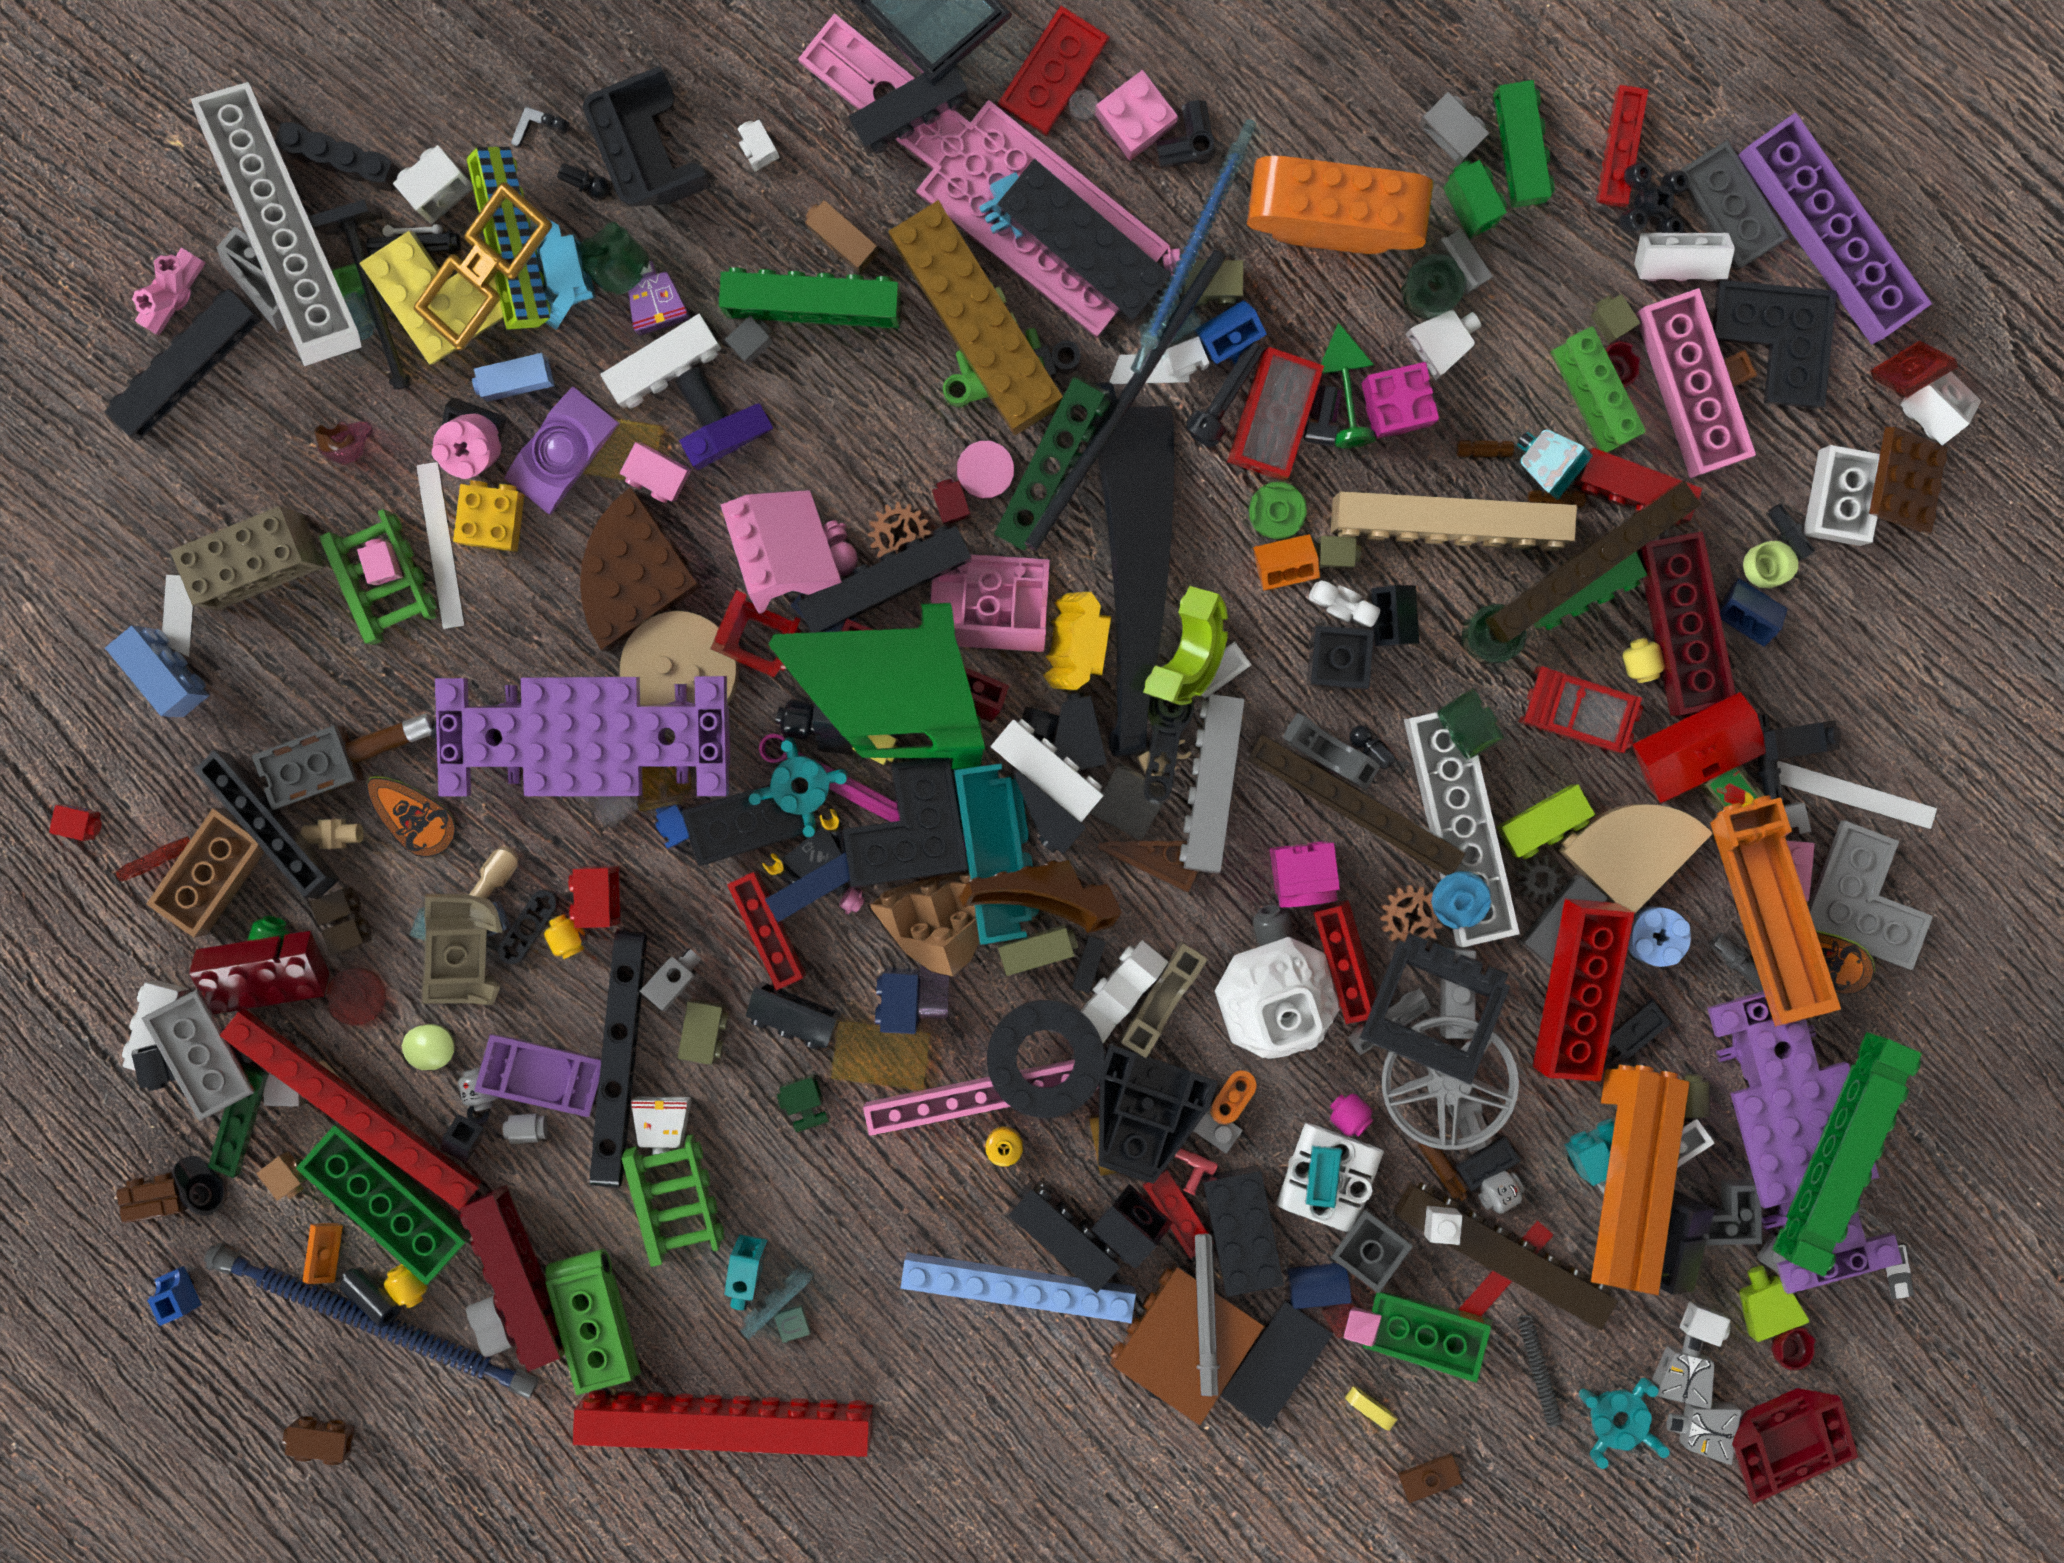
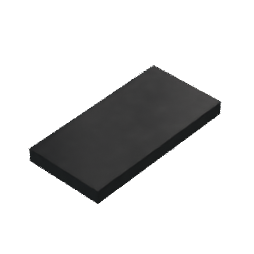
M793 780L792 787L797 792L796 785ZM770 784L681 811L698 867L803 835L805 827L802 815L783 811L774 798L761 800L758 805H752L749 802V797L754 790L769 787Z
M1284 1299L1220 1394V1397L1268 1429L1332 1337V1331L1300 1309H1294L1292 1304Z

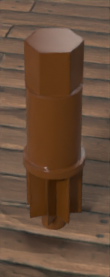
M1419 1143L1418 1147L1436 1171L1440 1181L1453 1199L1459 1197L1461 1201L1465 1200L1468 1197L1466 1192L1469 1188L1443 1151Z

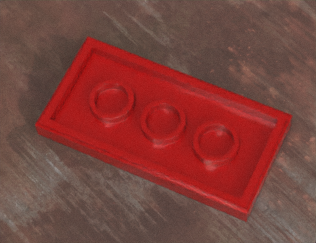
M1061 5L999 100L998 106L1047 137L1108 43L1110 37Z

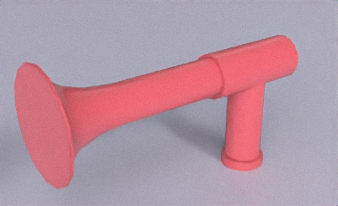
M1182 1148L1174 1156L1194 1167L1183 1191L1195 1196V1191L1203 1173L1205 1172L1213 1176L1218 1164Z

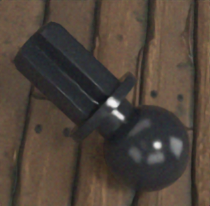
M562 163L558 170L557 178L577 187L579 192L587 188L588 193L595 199L606 198L611 189L610 183L605 177H588L590 171L587 169L584 172L571 165Z
M1358 725L1351 730L1349 735L1350 741L1357 748H1365L1363 754L1377 762L1382 769H1387L1393 764L1395 756L1381 744L1382 740L1380 738L1373 740L1372 731L1367 726Z

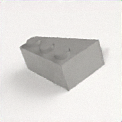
M233 227L216 247L222 265L275 330L279 332L285 325V321L248 235Z

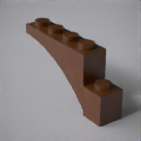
M1053 860L1038 867L1026 866L1011 873L1002 871L992 877L983 879L982 877H975L966 883L959 896L963 907L979 904H1011L1040 909L1082 926L1087 933L1111 928L1122 914L1108 883L1098 886L1090 884L1082 888L1069 860L1061 862Z

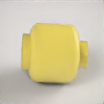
M1647 638L1631 641V647L1623 653L1628 677L1637 679L1638 683L1658 679L1660 673L1665 668L1660 645L1655 642H1648Z

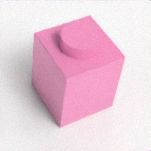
M382 538L373 539L365 542L366 547L357 549L368 584L377 586L403 578L398 557L390 542L383 541Z

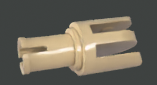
M501 846L495 849L480 868L481 878L468 895L487 899L496 887H504L518 866L519 857L517 852L509 846Z

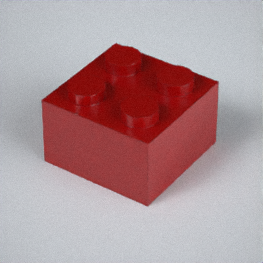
M588 866L573 869V874L569 875L568 884L569 891L573 892L574 904H570L569 909L570 920L574 921V928L612 927L620 924L619 866Z

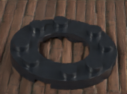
M1033 1000L1012 1009L995 1027L987 1050L989 1077L999 1096L1015 1110L1039 1118L1063 1116L1081 1107L1097 1089L1100 1083V1072L1104 1064L1102 1040L1092 1021L1076 1007L1055 1000ZM1050 1030L1060 1033L1069 1041L1074 1050L1075 1062L1072 1072L1065 1081L1056 1086L1039 1087L1032 1085L1023 1078L1018 1069L1016 1056L1019 1046L1027 1036L1036 1031Z

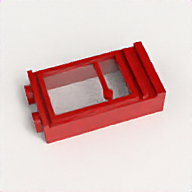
M1544 666L1535 667L1534 673L1538 674L1534 688L1530 689L1527 694L1529 704L1525 716L1519 718V723L1617 754L1625 753L1626 749H1630L1634 740V733H1631L1634 722L1639 721L1643 711V705H1640L1642 697L1608 688Z

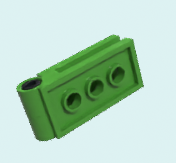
M605 1249L548 1263L546 1266V1286L576 1395L631 1381L634 1379V1376L641 1373L615 1275H611V1260ZM583 1295L588 1298L589 1304L584 1301ZM590 1323L595 1325L597 1332L591 1328ZM598 1351L603 1354L604 1360L599 1357Z

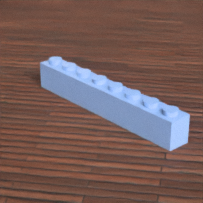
M909 1252L906 1253L900 1289L1127 1323H1132L1136 1296L1135 1287L1107 1282L1098 1293H1095L1080 1278Z

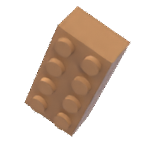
M212 808L146 905L193 938L205 936L264 854V851L228 809Z

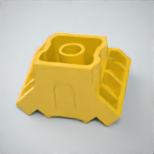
M1092 592L1066 593L1054 602L1062 614L1051 621L1054 626L1050 653L1046 655V658L1053 668L1043 675L1053 689L1077 690L1090 680V674L1102 675L1111 616L1100 614L1101 605Z

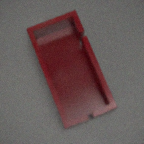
M305 931L286 934L279 959L277 960L281 942L279 936L196 949L189 975L196 989L202 992L201 994L213 1015L239 1011L244 1008L251 1009L324 997L329 970L312 932Z

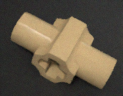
M346 819L318 820V825H304L301 829V835L309 844H319V849L346 848V843H360L364 837L362 825L346 824Z

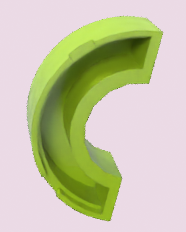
M1189 586L1186 595L1180 601L1178 613L1182 618L1183 631L1179 648L1167 665L1162 667L1154 666L1152 673L1146 679L1143 691L1147 695L1179 705L1191 703V698L1194 695L1201 696L1209 687L1221 664L1228 632L1223 631V619L1227 620L1228 614L1222 597L1217 593Z

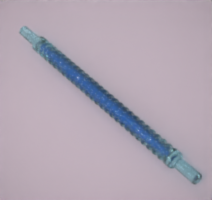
M1251 119L1245 121L1236 142L1231 144L1228 150L1229 155H1226L1225 162L1222 163V169L1219 170V176L1215 178L1216 183H1213L1212 190L1209 191L1210 197L1205 199L1207 204H1203V211L1199 212L1200 218L1196 219L1197 225L1192 227L1194 232L1189 234L1190 239L1186 240L1187 246L1183 247V253L1179 255L1180 260L1176 262L1177 267L1172 270L1173 275L1169 277L1171 282L1166 283L1167 289L1162 291L1164 296L1159 298L1160 303L1156 305L1157 310L1152 313L1154 318L1149 319L1151 325L1146 326V332L1140 338L1141 346L1130 368L1135 373L1140 374L1152 349L1158 346L1159 337L1163 335L1162 330L1166 328L1164 322H1168V315L1173 313L1171 308L1176 306L1175 301L1180 298L1178 294L1183 292L1182 287L1186 285L1184 279L1189 278L1188 272L1193 270L1191 265H1195V258L1199 257L1198 251L1203 249L1202 244L1206 242L1205 237L1209 235L1208 230L1212 229V223L1216 221L1215 216L1219 214L1218 209L1222 207V202L1226 199L1225 195L1229 193L1228 188L1232 186L1231 181L1235 179V174L1239 171L1238 167L1242 165L1241 160H1244L1248 152L1246 146L1256 127V122Z

